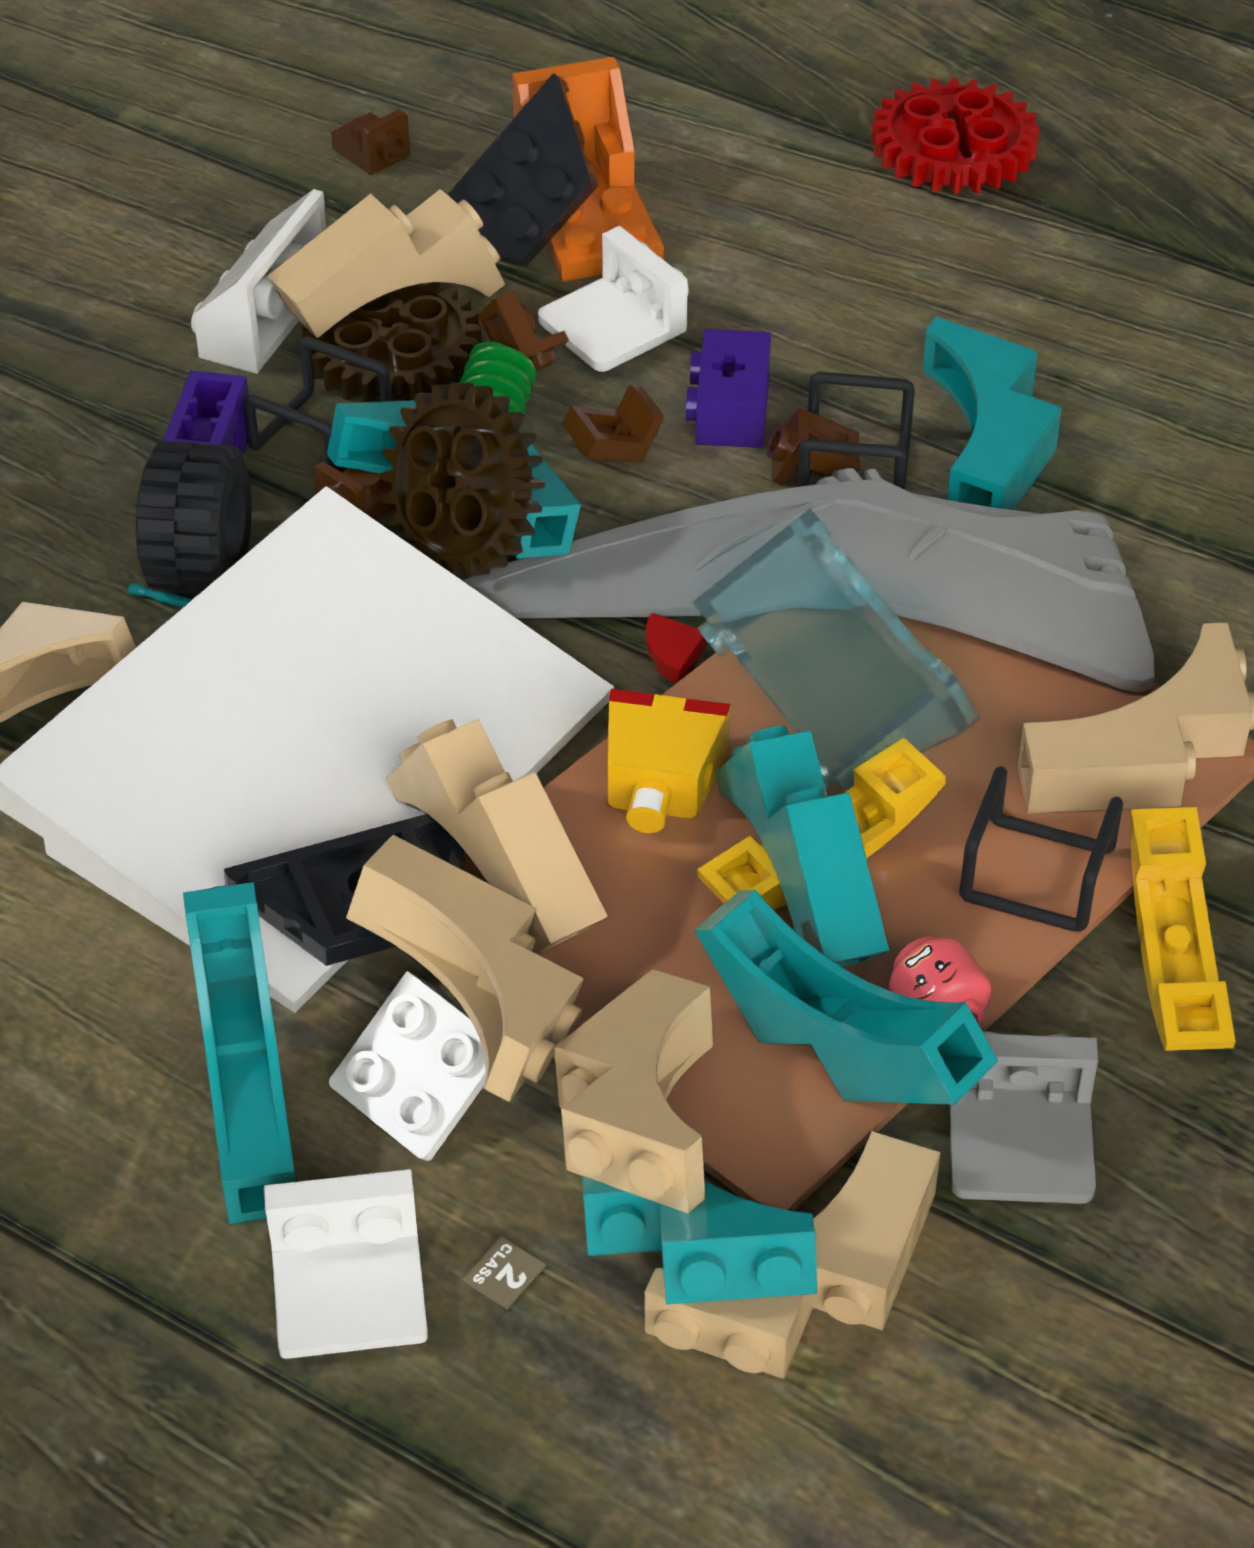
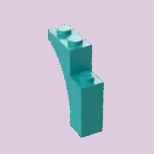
M935 317L926 329L923 373L935 380L952 396L965 415L971 431V438L950 469L947 500L1014 510L1056 452L1062 407L1031 397L1033 395L1038 351Z
M415 400L336 404L327 455L334 465L378 474L392 470L393 462L382 454V450L396 448L397 442L389 432L390 426H406L400 410L402 407H416ZM532 444L527 448L529 456H541ZM543 459L539 466L532 469V477L545 482V487L532 491L531 499L542 507V512L527 514L526 519L532 525L535 532L529 536H517L523 552L521 554H514L516 558L559 556L570 553L581 503Z
M783 725L751 733L749 735L750 742L733 749V757L716 771L721 796L738 806L762 841L782 888L795 932L816 950L842 968L870 962L888 952L889 947L850 792L827 796L811 730L789 734L787 726Z
M254 882L183 892L229 1224L266 1219L264 1185L296 1182Z
M756 890L738 891L694 930L758 1042L811 1044L843 1101L955 1105L999 1061L966 1002H938L911 998L867 982L845 970L807 943L772 910Z
M582 1176L588 1256L662 1251L666 1304L817 1294L815 1228L811 1213L789 1211L755 1203L719 1189L704 1180L705 1199L688 1214Z

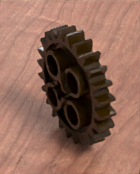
M431 282L426 286L416 284L384 294L354 310L318 338L306 327L302 328V339L311 337L385 364L390 372L392 401H395L398 396H404L407 401H414L416 393H432L433 385H451V383H456L455 376H463L465 366L475 344L482 343L481 326L479 325L478 311L471 310V300L469 298L458 300V289L455 287L441 292L440 282ZM311 350L314 380L324 378L327 391L342 386L343 399L347 400L357 393L363 394L364 403L373 402L377 396L380 397L378 373Z
M474 383L433 385L432 393H417L415 395L416 407H402L400 410L406 426H390L389 432L396 440L397 445L396 448L382 450V454L393 462L392 470L380 473V479L392 483V491L382 497V503L395 504L397 511L388 523L389 526H404L405 530L401 539L412 546H416L417 550L456 577L490 574V569L508 566L506 555L521 554L523 552L517 536H529L535 532L526 517L528 513L542 512V507L531 499L532 491L545 487V482L532 477V469L543 462V457L529 456L527 448L534 442L536 435L535 433H520L518 431L525 415L523 412H508L509 397L493 396L492 387L474 386Z

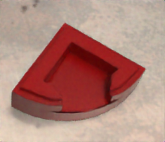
M651 613L646 625V648L651 659L655 662L656 670L659 674L675 684L683 679L706 648V631Z

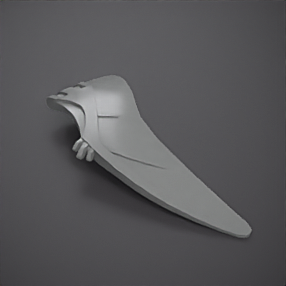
M847 467L833 471L832 476L820 479L816 485L757 493L649 518L572 541L570 553L566 555L520 558L508 563V566L504 568L491 569L488 575L472 576L462 580L515 618L650 617L651 613L663 617L792 612L897 615L946 627L1081 673L1121 690L1138 693L1148 691L1153 688L1155 678L1154 653L1138 600L1135 599V592L1131 581L1125 576L1126 568L1116 542L1112 540L1113 532L1105 516L1079 510L1046 514L1032 513L910 493L883 480L876 469L864 470L860 476L854 468Z

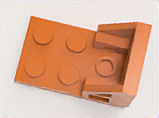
M614 56L512 73L514 117L553 73L561 76L567 82L569 92L566 93L574 120L580 124L585 140L584 153L587 159L592 162L599 185L546 244L561 282L603 275L602 234L618 226H621L637 240L645 243L651 251L664 260V245L634 185V146L620 68Z

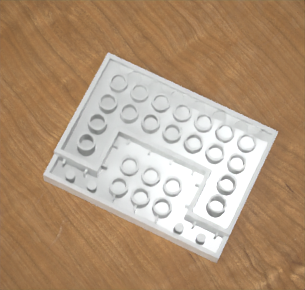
M325 486L0 763V810L42 836L48 856L190 946L183 892L225 886L224 868L427 814L411 804L396 801L385 779L402 763L399 754L412 745L419 743L420 741L417 736L425 730L450 719H453L457 728L479 719L505 772H509L512 780L515 781L533 772L537 774L609 702L610 690L614 689V686ZM259 917L270 997L296 1013L348 960L326 966Z

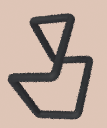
M305 337L300 341L303 389L286 406L256 395H247L244 398L243 406L248 444L252 450L261 449L287 420H291L323 432L326 464L340 472H344L348 468L335 466L327 455L332 425L327 421L297 411L309 399L315 389L311 350L378 373L381 402L392 401L390 372L387 366L379 361L311 337ZM255 408L277 415L259 434Z
M830 372L814 373L809 380L808 411L819 415L821 383L903 390L898 446L806 439L799 446L797 487L810 484V452L813 450L895 458L893 484L905 490L915 394L913 383L907 379Z
M1002 766L997 767L994 770L965 844L959 890L961 897L972 904L1075 932L1085 930L1089 924L1096 879L1104 856L1113 852L1116 847L1123 809L1122 799L1113 797L1110 800L1098 836L1094 839L1002 814L1008 772ZM989 819L999 827L1092 851L1082 879L1076 918L973 890L978 847Z

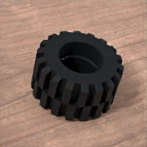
M163 441L159 442L151 452L139 485L135 532L140 567L147 585L152 590L200 594L247 554L252 516L251 486L245 461L237 447L233 445Z

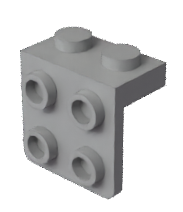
M983 1032L999 1061L955 1105H949L952 1192L959 1198L975 1200L1077 1204L1091 1201L1095 1193L1096 1178L1090 1102L1098 1064L1097 1038L1070 1037L1063 1034L1033 1036Z

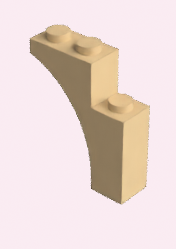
M441 189L407 216L396 205H392L387 209L370 193L267 275L288 311L316 338L364 304L403 287L421 283L449 282L466 285L480 291L487 297H491L505 285L495 265L500 261V256L492 244L483 235H480L478 231L483 226L481 218L468 202L462 200L457 204Z
M22 602L0 628V723L44 700L65 692L91 686L136 648L125 618L123 616Z
M1228 622L1204 623L1199 641L1185 665L1168 682L1138 701L1094 716L1072 720L1023 723L1018 772L1027 814L1107 810L1109 802L1113 797L1122 799L1123 809L1181 806L1185 780H1193L1195 776L1196 758L1244 756L1249 730H1254V692H1247L1245 685V652L1242 647L1235 648Z
M453 719L441 722L419 734L417 737L420 742L399 754L402 763L385 778L396 801L405 802L421 809L441 824L469 855L488 884L537 908L527 933L536 939L532 952L540 954L586 932L608 917L536 772L513 781L509 772H505L479 719L458 728Z
M392 835L364 864L346 918L386 939L412 956L447 987L465 1010L479 1036L485 1058L486 1076L484 1089L510 1102L526 1079L535 1083L541 1079L555 1053L554 1046L575 1031L581 1019L583 1009L575 1006L574 1003L584 978L532 952L536 939L527 933L537 908Z
M652 969L554 1046L558 1100L562 1111L567 1171L688 1214L705 1199L702 1135L686 1125L673 1112L666 1099L683 1073L713 1047L709 986Z
M871 1131L865 1149L852 1175L838 1195L813 1219L816 1242L817 1294L666 1304L663 1268H655L645 1290V1333L656 1336L661 1342L675 1349H695L725 1359L731 1365L744 1372H764L784 1379L813 1308L827 1312L836 1320L846 1324H864L883 1330L936 1193L940 1152Z

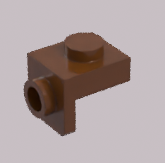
M629 385L617 410L571 405L562 425L576 442L580 453L593 461L606 462L608 460L642 463L653 439L658 434L664 416L642 386Z

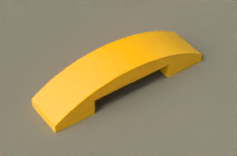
M904 737L853 769L854 786L844 792H850L866 859L907 826L946 784V775ZM748 836L697 869L698 878L723 903H726L738 891L756 890L772 910L787 905L778 877L764 846H760L751 836Z
M1197 807L1131 809L1129 816L1131 863L1138 934L1150 1003L1164 1050L1234 1048L1236 1041L1226 981H1219L1202 881L1206 859Z

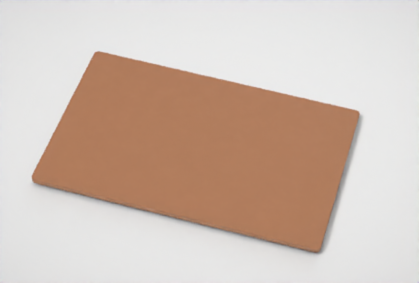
M792 612L764 614L662 694L665 696L731 704L729 751L724 764L733 757V749L750 742L749 735L753 732L783 725L787 726L789 734L811 730L827 796L842 794L853 787V769L903 737L946 775V784L929 804L896 836L866 859L889 951L870 962L843 968L867 982L890 991L889 982L894 969L895 959L908 944L926 936L954 938L968 949L991 983L992 996L988 1007L984 1011V1019L979 1025L982 1032H985L1134 892L1129 819L1131 809H1122L1116 847L1113 852L1104 856L1096 879L1089 924L1083 931L1075 932L972 904L961 897L959 890L965 844L994 770L999 766L1006 768L1008 772L1002 814L1094 839L1098 836L1106 810L1027 814L1018 772L1023 723L1072 720L1112 711L1138 701L1160 688L1161 685L1155 682L1152 689L1142 693L1121 690L1081 673L946 627L897 615ZM607 737L543 788L608 917L586 932L538 955L584 978L574 1003L575 1006L583 1009L576 1029L652 969L709 986L713 1047L683 1073L673 1086L666 1101L673 1112L686 1125L702 1135L704 1171L743 1199L766 1206L795 1211L867 1143L871 1131L879 1132L908 1103L843 1101L811 1044L758 1042L694 930L724 904L698 878L697 869L748 836H751L760 846L763 845L762 841L738 806L721 796L717 778L698 816L691 819L667 816L664 828L657 833L646 834L634 830L626 820L628 810L614 809L608 804ZM1249 737L1247 738L1244 756L1196 758L1195 776L1193 780H1185L1181 806L1157 808L1197 807L1201 829L1254 779V740ZM989 819L978 847L973 890L1076 918L1082 879L1092 851L999 827ZM465 852L463 871L488 883L478 867ZM787 905L773 910L795 931Z

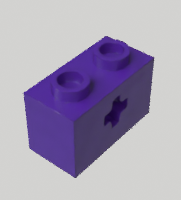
M704 329L702 351L691 352L690 385H698V387H688L686 398V421H696V445L764 448L770 376L771 332Z
M190 371L163 441L233 445L240 450L243 456L248 443L243 406L244 398L249 395L246 376Z

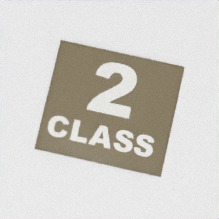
M501 1236L461 1281L505 1309H508L547 1264Z

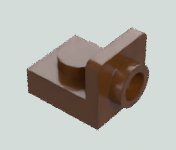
M396 110L382 118L370 112L355 118L352 122L331 132L332 149L370 176L410 156L408 115L401 110Z
M515 291L496 297L478 314L490 341L501 343L522 352L532 361L536 372L557 362L558 358L555 352L569 341L565 330L538 341L535 336V323L532 314L525 305L520 304Z
M798 407L787 425H779L770 438L767 456L772 458V481L784 485L798 465L799 446L802 441L806 439H821L859 443V432ZM813 450L810 452V470L820 476L830 477L833 471L847 467L854 468L856 472L860 470V455Z
M321 462L313 468L315 495L327 486L376 521L396 507L395 504L382 503V497L392 491V483L380 479V474L353 468L340 472L325 462Z

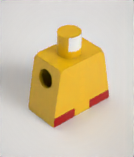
M619 689L610 690L608 804L614 809L628 810L626 820L630 827L641 833L652 834L664 828L667 816L691 819L700 814L717 778L716 771L723 766L728 755L731 704Z

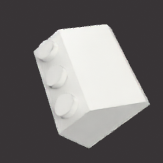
M313 189L269 221L255 240H251L247 244L244 253L232 268L222 274L218 285L204 302L198 303L192 315L191 327L192 331L196 334L199 358L258 374L298 323V320L284 305L267 275L327 228L323 191Z

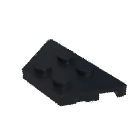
M555 73L548 78L447 194L457 204L465 200L472 206L483 222V226L478 230L480 235H483L492 244L499 256L527 265L599 186L592 162L587 159L584 153L585 140L580 124L574 120L566 95L569 92L567 82Z
M424 814L224 868L225 886L254 882L259 917L324 965L329 966L396 947L386 939L346 918L364 864L392 835L463 870L465 850L441 824L429 814Z

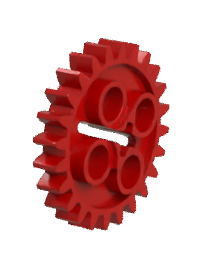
M951 77L948 85H941L937 79L930 78V87L924 88L922 85L912 82L910 93L896 89L894 91V99L884 98L882 100V109H875L874 121L872 122L871 144L874 145V156L882 157V168L896 167V179L905 178L910 175L913 176V187L929 182L932 183V192L937 193L945 185L951 187L954 195H959L962 186H969L973 192L978 194L981 190V184L986 183L995 189H999L1001 178L1015 182L1017 181L1018 171L1028 172L1030 161H1035L1039 136V125H1035L1036 114L1026 112V101L1013 103V92L996 94V84H991L981 89L977 88V79L970 80L965 86L959 85L956 77Z

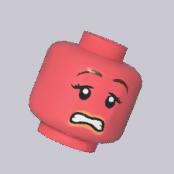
M926 936L911 942L900 951L895 959L894 969L889 982L891 992L926 1001L966 1002L979 1025L982 1023L984 1011L988 1007L992 996V987L988 976L963 944L954 938Z

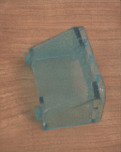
M810 508L695 599L693 604L706 620L697 629L717 655L721 658L731 651L797 733L811 730L826 789L835 782H838L847 791L854 786L853 769L903 737L919 752L924 753L960 735L977 722L980 717L957 677L940 658L936 659L928 648L924 649L862 577L849 556L845 555L837 545H834L829 536L831 535L829 529Z

